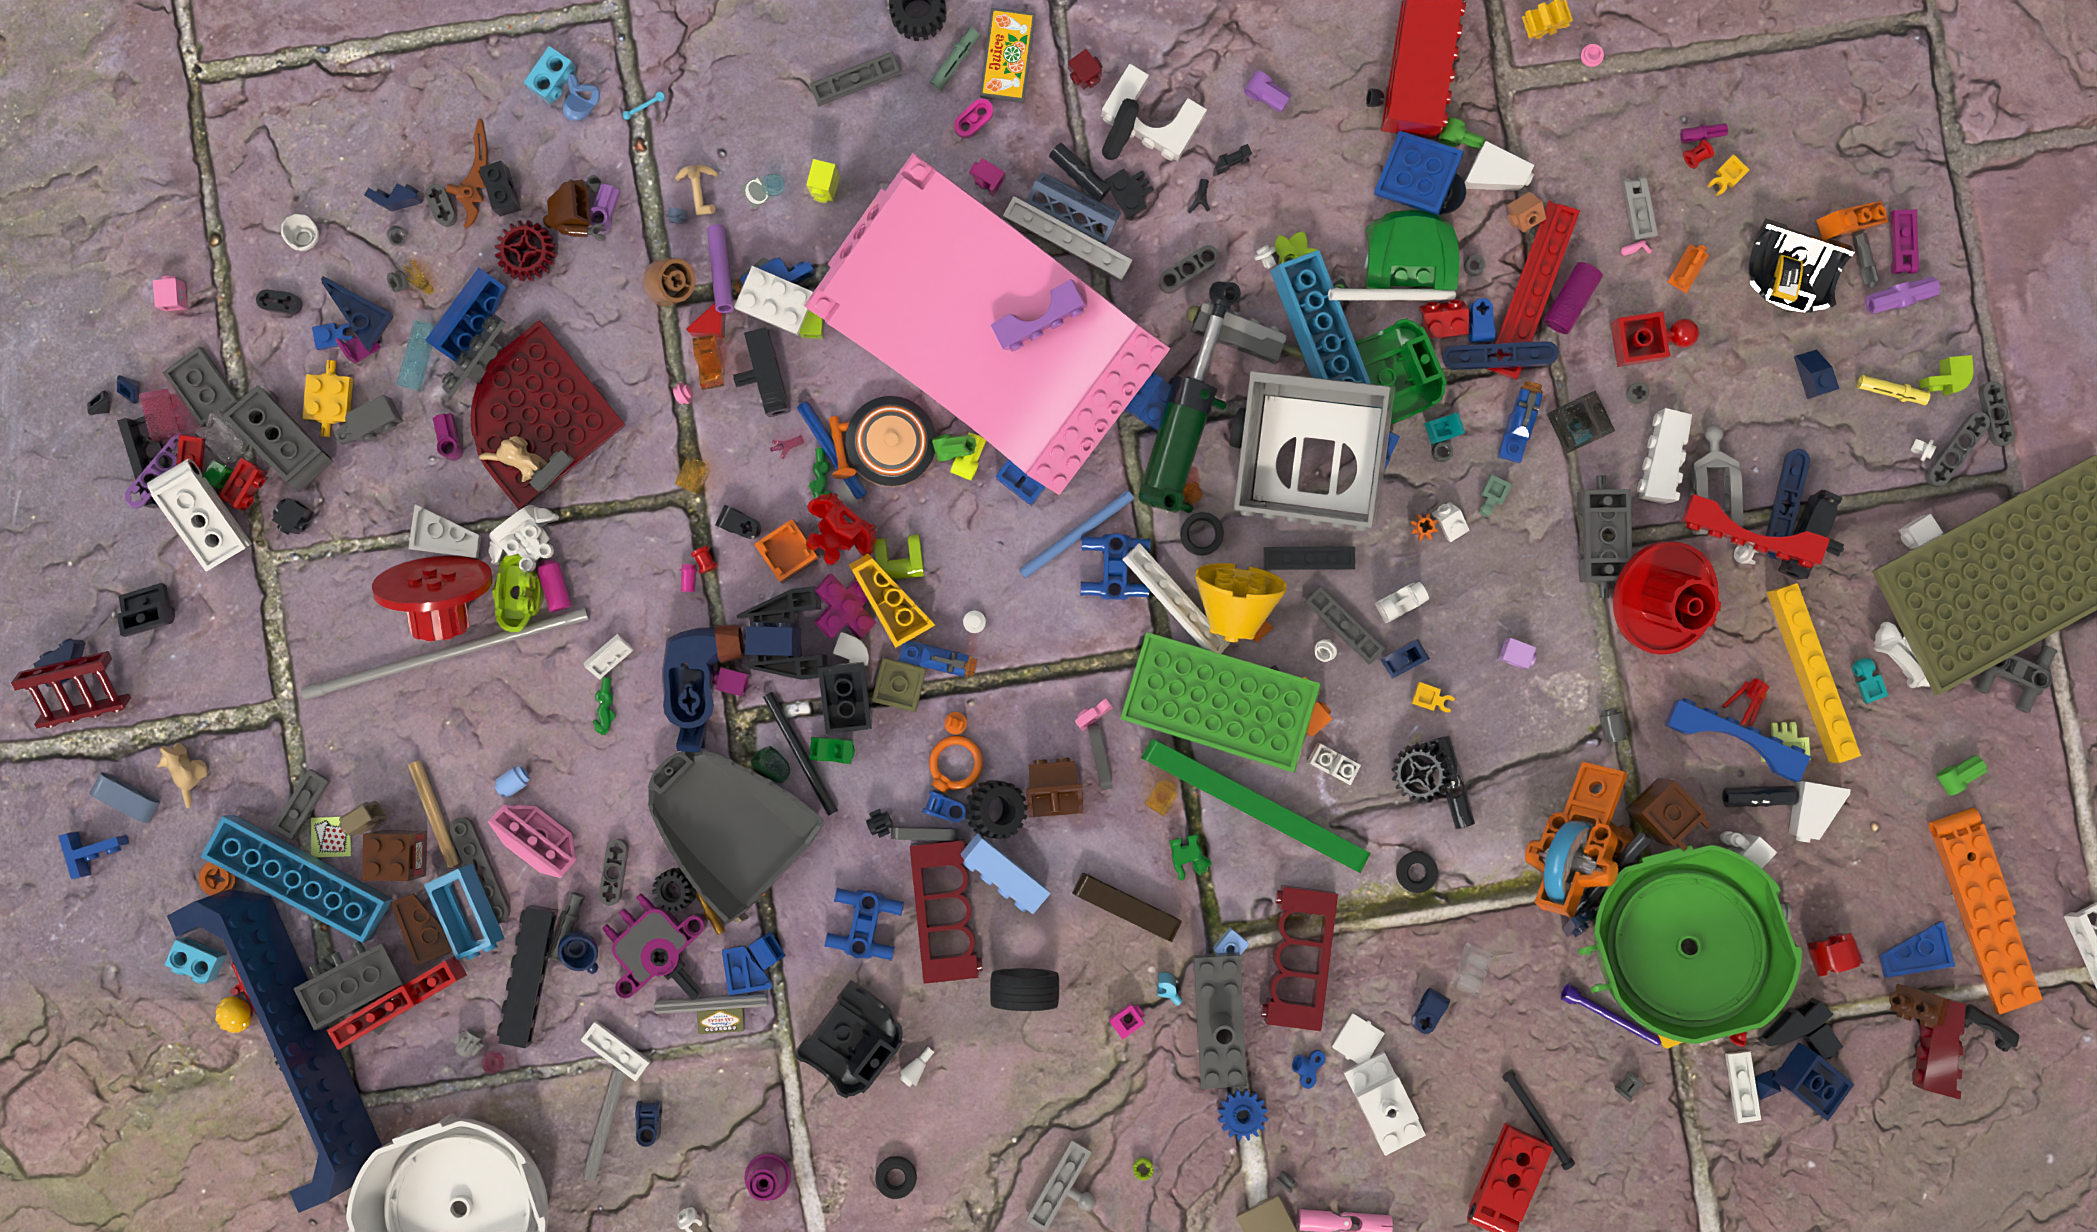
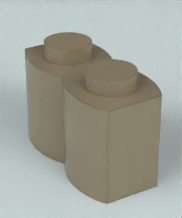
M377 801L364 802L340 817L339 826L344 834L355 836L356 834H363L387 819V815Z

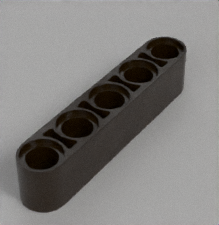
M1083 872L1072 892L1075 896L1170 942H1173L1182 923L1180 919Z

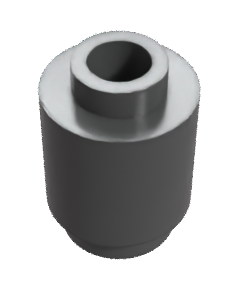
M1617 708L1604 710V715L1599 716L1604 738H1607L1608 743L1626 740L1625 734H1627L1623 713L1617 712Z

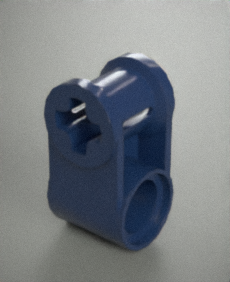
M1429 987L1412 1017L1413 1027L1424 1034L1433 1032L1439 1020L1446 1012L1450 999ZM1421 1018L1426 1019L1428 1022L1427 1026L1420 1023Z
M637 1101L635 1110L636 1141L643 1147H649L661 1135L662 1101H657L656 1103ZM644 1129L652 1131V1140L645 1138Z

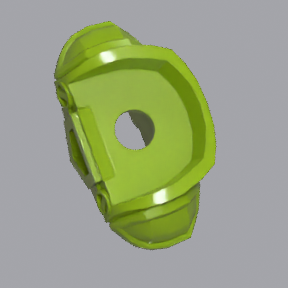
M519 554L506 555L502 559L492 589L496 620L501 628L509 632H521L529 619L539 613L544 598L538 572L535 570L531 572L521 570L519 562L522 557ZM515 586L520 587L518 599H514L511 596V590Z

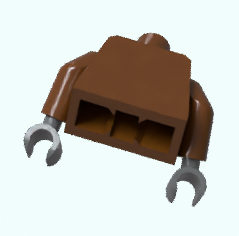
M591 175L587 181H583V179L575 181L570 179L567 182H563L559 189L547 200L548 214L543 217L544 225L547 228L558 230L563 235L573 237L593 235L596 240L604 241L606 237L603 234H597L599 231H606L601 224H595L588 228L591 225L589 188L593 193H598L601 185L600 179L596 175Z

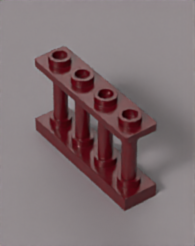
M109 651L20 671L11 682L15 691L25 688L32 695L41 712V715L34 724L36 729L42 727L52 728L63 722L73 723L89 716L90 718H95L110 711L116 713L125 709L131 699L129 693L117 695L105 671L112 660ZM89 673L96 674L108 698L95 701L83 675ZM73 679L85 704L73 706L61 680ZM46 683L51 685L63 709L51 711L38 685Z

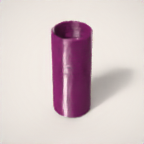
M1578 262L1561 292H1559L1558 297H1556L1557 299H1555L1551 309H1549L1544 318V323L1556 332L1569 334L1579 315H1581L1583 308H1585L1591 295L1603 277L1601 271L1588 263Z

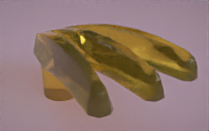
M410 259L418 276L408 266L403 265L404 269L414 278L412 280L406 276L408 282L423 290L427 295L432 294L434 288L429 284L416 262Z

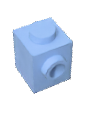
M1229 927L1214 945L1213 949L1216 954L1240 952L1241 955L1249 946V943Z

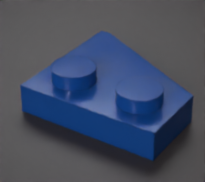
M746 945L722 949L728 995L773 988V983Z

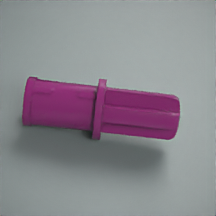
M1726 123L1710 126L1701 124L1698 127L1683 128L1680 130V139L1682 143L1726 136L1728 135V126Z

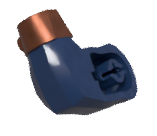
M740 625L700 627L680 632L667 639L662 666L664 714L671 723L680 728H695L703 725L712 716L714 708L711 688L714 671L712 664L717 661L723 663L744 657V640Z

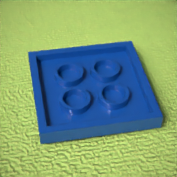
M1399 131L1375 188L1374 195L1438 216L1464 151Z

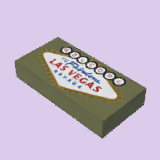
M744 1008L697 1011L698 1034L744 1031Z

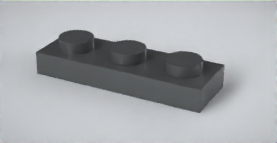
M308 769L272 828L291 840L295 839L331 780L313 769Z

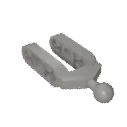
M1711 425L1705 431V437L1710 442V452L1691 464L1690 496L1695 494L1708 499L1707 469L1724 468V513L1743 528L1742 474L1739 462L1719 450V441L1723 438L1724 432L1720 426ZM1700 529L1699 532L1692 530L1694 535L1708 533V531Z

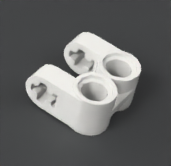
M1413 582L1374 604L1384 622L1387 623L1429 600V596L1420 582Z

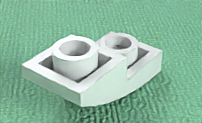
M1318 742L1307 763L1349 785L1352 784L1361 766Z

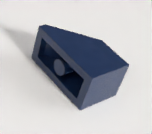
M1817 349L1794 356L1807 399L1839 389L1833 367Z

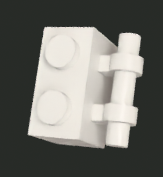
M1725 831L1720 835V839L1724 844L1732 845L1728 850L1746 857L1760 868H1763L1777 853L1759 836L1745 833L1741 835L1731 831Z

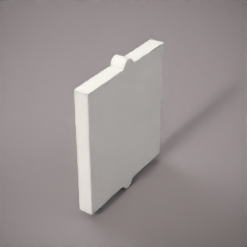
M1352 1013L1333 1043L1332 1048L1345 1055L1347 1060L1351 1059L1360 1064L1371 1057L1385 1033L1371 1025L1369 1020L1365 1021Z

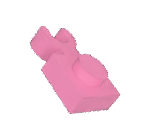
M1104 699L1095 708L1082 710L1077 715L1078 719L1075 722L1083 732L1088 728L1087 726L1094 724L1113 707L1107 699Z

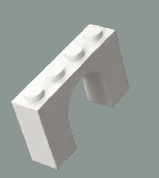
M1131 64L1128 65L1102 108L1101 116L1104 117L1103 120L1107 124L1113 126L1114 119L1124 99L1129 98L1137 101L1148 83V74ZM1187 98L1174 121L1165 127L1152 128L1146 126L1136 117L1134 129L1130 137L1134 138L1135 136L1139 138L1146 147L1150 149L1156 148L1161 151V155L1171 161L1174 159L1178 162L1203 121L1207 109Z

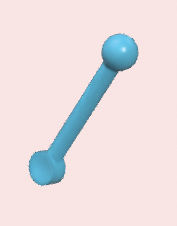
M657 92L654 98L631 111H624L622 116L628 120L631 118V115L657 101L663 102L665 96L662 92Z

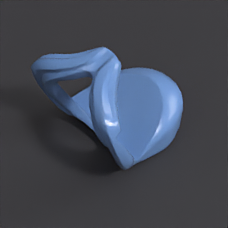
M569 74L568 86L570 93L563 103V113L569 120L581 121L589 116L594 106L600 100V91L597 87L590 84L580 85L578 78L573 74ZM591 91V99H584L578 92Z

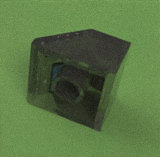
M1596 390L1547 413L1566 454L1615 431Z

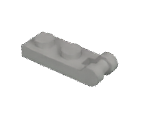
M1639 176L1635 180H1630L1629 178L1621 180V190L1625 197L1633 241L1655 238L1658 236L1646 176ZM1638 188L1639 193L1634 194L1633 189Z

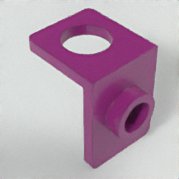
M358 336L346 343L339 338L335 339L346 358L354 364L381 348L379 343L376 342L370 352L367 351Z

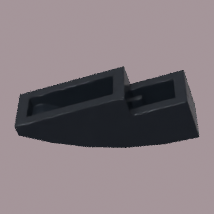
M1811 998L1799 1011L1789 1007L1758 1040L1767 1046L1796 1040L1821 1026L1834 1014L1821 1001Z

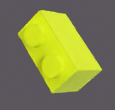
M813 159L806 186L815 201L827 203V201L834 202L840 179L836 165Z

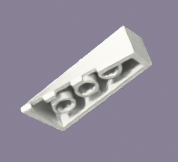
M1667 408L1655 414L1652 423L1655 426L1654 432L1649 437L1647 447L1650 448L1648 457H1645L1642 469L1645 471L1643 479H1640L1637 487V492H1640L1639 499L1664 505L1679 501L1680 493L1676 492V487L1678 483H1682L1683 474L1679 472V467L1682 466L1686 458L1685 450L1682 447L1688 442L1692 414Z

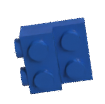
M1152 372L1124 410L1158 431L1172 385Z

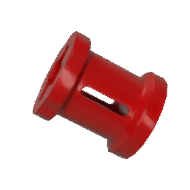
M1701 140L1699 145L1692 150L1683 152L1686 164L1693 169L1697 168L1699 163L1706 158L1710 159L1714 156L1713 147L1706 140Z
M709 545L691 553V556L695 557L700 568V574L712 571L719 566L718 563L714 562L709 552Z

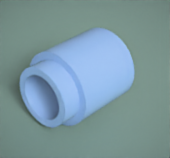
M519 765L518 767H512L495 779L496 785L494 787L500 796L503 797L505 795L509 798L524 788L531 779L527 771Z

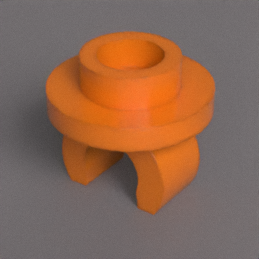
M952 712L945 718L944 725L949 733L960 734L967 727V719L960 712Z

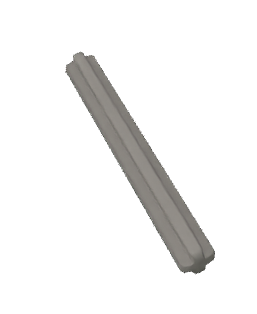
M766 993L703 997L693 1000L691 998L658 1000L654 1004V1010L656 1014L765 1007L768 1005V996Z
M619 1069L613 1071L583 1173V1179L588 1181L596 1179L626 1074Z

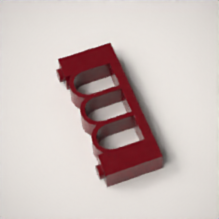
M965 839L911 844L909 846L924 984L979 978V972L983 971L982 957L977 958V952H972L975 946L974 932L966 925L972 914V904L967 895L962 893L969 879L968 870L963 864L965 860L961 856L962 851L968 845L965 843ZM950 865L959 868L962 872L963 883L958 889L925 893L923 868ZM953 897L962 900L965 904L967 912L961 921L928 925L926 900ZM955 929L961 930L968 935L970 946L965 952L932 957L929 932Z
M1281 885L1280 890L1276 891L1275 903L1282 910L1276 921L1277 929L1283 939L1277 942L1272 952L1273 961L1279 970L1272 975L1269 981V992L1272 998H1267L1266 1004H1262L1261 1017L1264 1018L1266 1024L1321 1031L1338 894L1336 892ZM1295 912L1323 915L1320 940L1287 935L1284 930L1285 919L1288 915ZM1291 944L1319 947L1316 972L1289 969L1282 966L1280 963L1281 951L1284 947ZM1288 976L1315 979L1312 1004L1280 999L1276 995L1277 983L1280 979Z

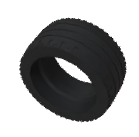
M1012 968L995 970L991 973L990 1002L992 1007L1011 1011H1043L1058 1007L1059 974L1057 972L1044 969Z

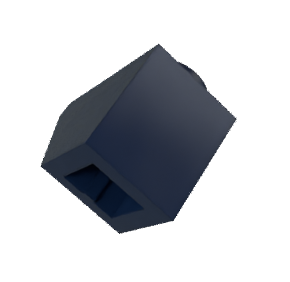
M72 638L64 640L56 650L40 655V660L33 663V665L37 668L80 658L83 656L85 642L83 640H73ZM67 678L61 680L62 685L71 679Z

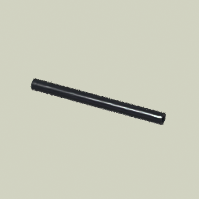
M770 692L763 696L827 815L829 816L837 812L838 810L774 693Z

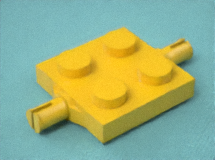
M327 360L326 373L320 375L306 374L302 419L321 423L320 437L330 438L331 424L338 422L346 423V413L351 411L353 378L336 375L337 361Z

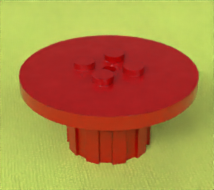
M1676 541L1657 542L1637 552L1621 571L1613 595L1614 617L1625 639L1638 649L1658 655L1673 654L1695 643L1709 626H1713L1717 620V613L1721 609V602L1718 598V581L1713 566L1701 551L1691 545Z
M433 556L415 559L393 566L379 574L372 583L373 598L379 605L385 608L407 612L410 634H412L413 638L425 641L452 639L454 636L462 635L470 627L467 602L480 597L489 590L493 583L492 571L485 562L471 557Z

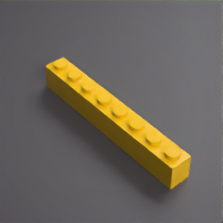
M1798 583L1787 584L1767 591V596L1828 762L1842 763L1861 756Z

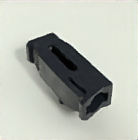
M763 327L744 332L753 370L733 375L736 388L757 382L764 411L768 417L791 412L769 328Z
M1822 489L1816 494L1810 495L1793 535L1809 531L1829 538L1828 535L1836 519L1837 507L1841 503L1842 497ZM1825 496H1828V497L1834 499V501H1833V502H1829V501H1827V500H1825V499H1823V498H1824ZM1830 538L1826 551L1839 556L1844 550V544ZM1790 558L1789 561L1782 560L1778 571L1791 578L1801 580L1809 578L1812 568L1798 565L1799 561Z

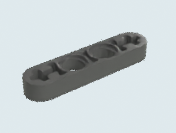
M1983 412L1973 413L1964 420L1927 470L1925 480L1930 486L1939 487L1949 482L1989 428L1990 418L1987 414ZM1979 418V424L1981 426L1975 427L1972 431L1968 430L1972 429L1975 426L1976 421L1974 419ZM1962 434L1969 438L1967 447L1962 446L1959 442ZM1949 452L1953 453L1956 457L1953 465L1946 461V455ZM1943 468L1947 469L1940 473L1939 477L1941 480L1936 481L1934 473L1940 472Z

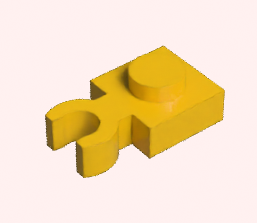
M1733 154L1715 172L1719 177L1712 179L1707 187L1710 188L1712 185L1718 184L1720 190L1715 195L1719 196L1726 191L1727 185L1732 188L1750 169Z
M1418 682L1411 704L1434 711L1437 705L1441 711L1451 712V709L1444 706V701L1447 699L1454 701L1455 698L1450 695L1439 696L1441 689Z

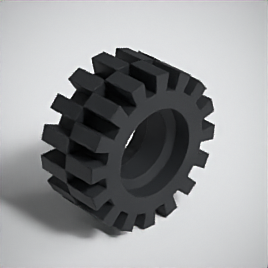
M680 867L676 869L671 868L655 878L656 882L652 885V887H656V889L652 890V894H657V897L654 898L655 902L659 900L658 906L660 908L665 906L664 910L679 911L693 903L692 901L696 898L693 895L697 893L696 889L693 888ZM671 881L676 882L680 886L681 895L679 898L674 897L669 891V883Z

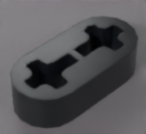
M266 289L260 291L256 296L257 305L269 312L295 315L302 309L301 299L289 292ZM270 297L276 300V303L268 302V304L264 303V299H268ZM292 300L295 302L294 306L292 305L290 308L283 304V301L290 302Z

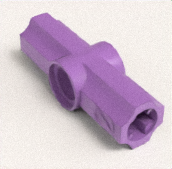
M1934 276L1912 283L1910 281L1892 286L1888 290L1866 296L1865 305L1871 315L1893 308L1895 310L1917 303V301L1939 295L1940 284Z

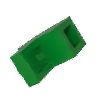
M811 737L809 759L842 764L852 763L855 755L853 740Z

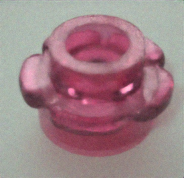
M494 1051L486 1053L485 1058L482 1059L484 1071L489 1074L500 1072L504 1067V1057L502 1054L495 1053Z

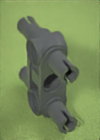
M2042 646L2035 663L2013 655L1981 672L1973 689L1983 694H1989L1995 677H2000L2022 687L2023 692L2015 708L2025 713H2031L2037 695H2041L2044 689H2047L2052 683L2051 669L2049 668L2057 650L2049 646ZM2035 675L2038 676L2037 684L2034 682Z

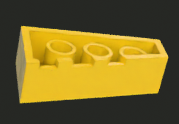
M869 554L848 564L895 648L935 626L932 620Z

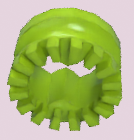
M1145 1157L1138 1158L1133 1164L1135 1177L1142 1181L1152 1177L1154 1172L1152 1162ZM1146 1164V1167L1150 1168L1148 1173L1141 1174L1140 1170H1137L1138 1165Z

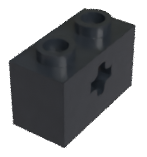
M502 161L479 167L492 210L500 217L520 211L521 206L509 168Z

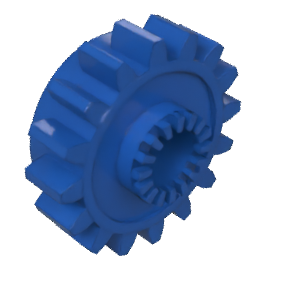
M1246 1088L1244 1092L1235 1089V1094L1233 1095L1228 1092V1098L1226 1100L1221 1099L1223 1107L1217 1109L1218 1113L1222 1114V1116L1218 1117V1121L1224 1123L1221 1126L1222 1130L1226 1131L1229 1129L1228 1136L1231 1138L1236 1134L1238 1141L1241 1140L1242 1136H1245L1249 1141L1250 1134L1252 1133L1258 1137L1257 1130H1264L1265 1127L1262 1122L1268 1121L1267 1116L1263 1115L1268 1112L1267 1107L1262 1106L1264 1100L1262 1098L1257 1100V1093L1254 1091L1250 1095ZM1241 1110L1248 1111V1115L1244 1119L1237 1118V1114Z

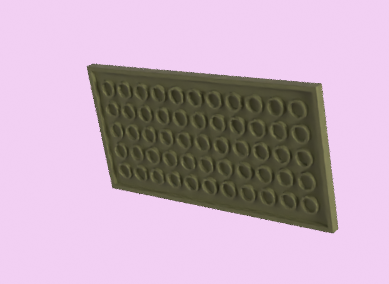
M2097 455L2090 456L1872 570L1934 695H1941L2097 610Z

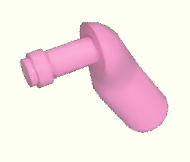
M1641 240L1621 248V254L1626 256L1635 253L1641 247L1650 254L1652 249L1645 244V240Z

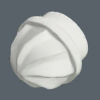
M1330 639L1320 640L1315 645V656L1320 661L1328 662L1337 655L1335 643Z

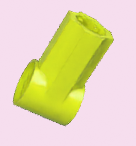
M969 432L968 434L975 438L976 441L975 453L956 457L950 473L972 481L979 465L978 460L987 440Z

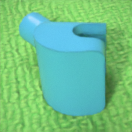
M1167 972L1159 973L1157 996L1170 998L1175 1005H1179L1183 999L1176 992L1174 976Z

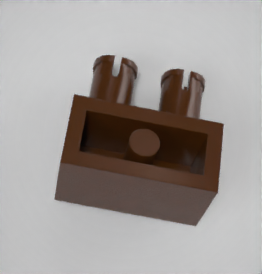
M1898 983L1894 994L1889 998L1890 1010L1897 1012L1896 1017L1909 1021L1914 1017L1920 1019L1921 1025L1935 1028V1025L1944 1026L1951 999Z

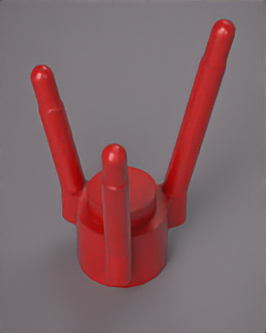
M1753 678L1750 683L1745 681L1742 687L1722 707H1728L1743 692L1747 691L1745 695L1752 701L1741 724L1745 725L1750 717L1748 726L1752 727L1761 704L1767 695L1766 692L1770 687L1757 678Z

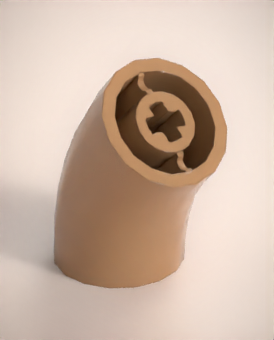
M678 258L656 260L643 273L642 285L644 292L652 302L661 306H670L685 301L691 296L695 288V273L691 265L685 260Z

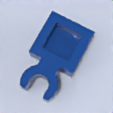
M335 323L312 327L315 348L317 350L339 347L335 341L337 338L347 342L350 341L354 336H346V331L352 329V327L348 323L341 325L339 329Z

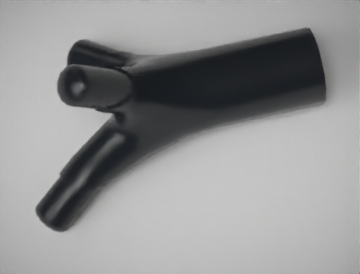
M1200 179L1197 196L1192 206L1187 210L1188 213H1191L1199 204L1204 206L1206 212L1210 211L1207 203L1209 184L1207 179Z

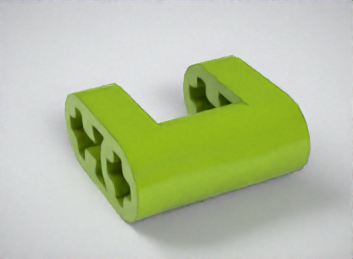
M919 534L908 535L910 558L889 560L886 538L876 540L874 546L876 562L893 580L924 577Z

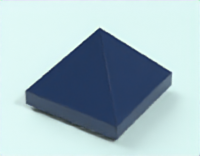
M121 375L117 376V392L136 404L138 402L139 382Z
M1772 1069L1755 1076L1757 1094L1760 1100L1781 1092L1780 1086L1772 1080L1775 1075Z

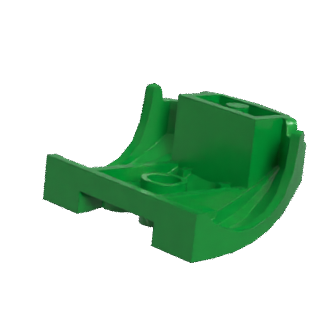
M1403 210L1387 213L1384 217L1373 221L1366 227L1368 265L1364 283L1367 289H1390V286L1434 287L1435 290H1457L1459 244L1457 234L1451 222L1441 218L1439 215L1437 216L1425 211Z

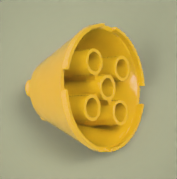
M1212 563L1197 568L1195 579L1210 626L1209 631L1213 634L1225 636L1224 639L1229 642H1238V638L1254 639L1256 632L1286 593V582L1282 578L1269 571L1249 566V570L1235 568L1236 564Z

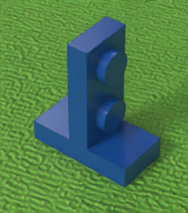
M79 832L58 836L71 880L91 875L87 861L100 858L99 853L105 851L107 855L122 851L121 846L129 844L127 835L114 837L85 847L82 846Z

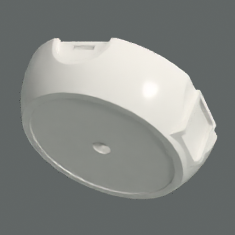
M453 1113L438 1123L416 1131L413 1127L393 1138L392 1142L378 1148L371 1154L358 1173L351 1189L346 1214L349 1228L341 1231L547 1232L549 1214L547 1193L535 1162L514 1138L492 1125L473 1119L457 1118ZM455 1201H463L466 1204L467 1212L465 1215L455 1212L453 1206Z

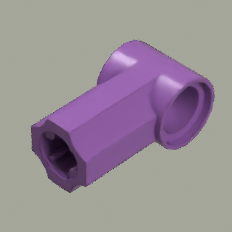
M1257 70L1244 88V93L1255 101H1263L1280 113L1292 96L1284 89L1272 83V79L1267 74Z
M607 184L600 185L593 208L590 209L592 226L595 225V219L599 215H604L603 222L599 224L606 231L612 226V215L621 193L620 190Z

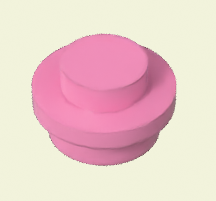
M1596 44L1585 46L1581 52V60L1588 67L1598 66L1604 58L1602 48Z
M678 383L673 388L676 400L680 404L691 403L693 397L692 389L687 384Z

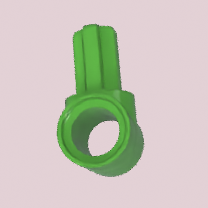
M1451 117L1448 118L1446 126H1443L1438 139L1441 144L1450 147H1457L1462 143L1478 150L1482 148L1485 140L1483 136L1467 131L1463 121Z

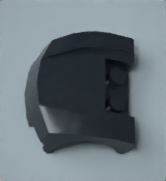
M1765 218L1750 255L1749 282L1762 298L1783 309L1812 313L1813 310L1834 307L1837 304L1835 300L1837 281L1844 266L1855 251L1851 245L1832 239L1827 241L1790 229L1785 224ZM1780 255L1803 261L1801 285L1797 300L1794 302L1772 295L1776 280L1774 274Z

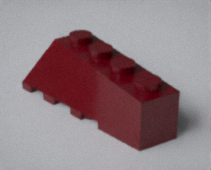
M1951 999L1944 1026L1935 1025V1028L1924 1025L1920 1026V1045L1916 1049V1068L1912 1072L1914 1086L1961 1100V1091L1957 1090V1079H1962V1070L1958 1069V1058L1963 1056L1964 1049L1959 1037L1964 1034L1965 1003Z

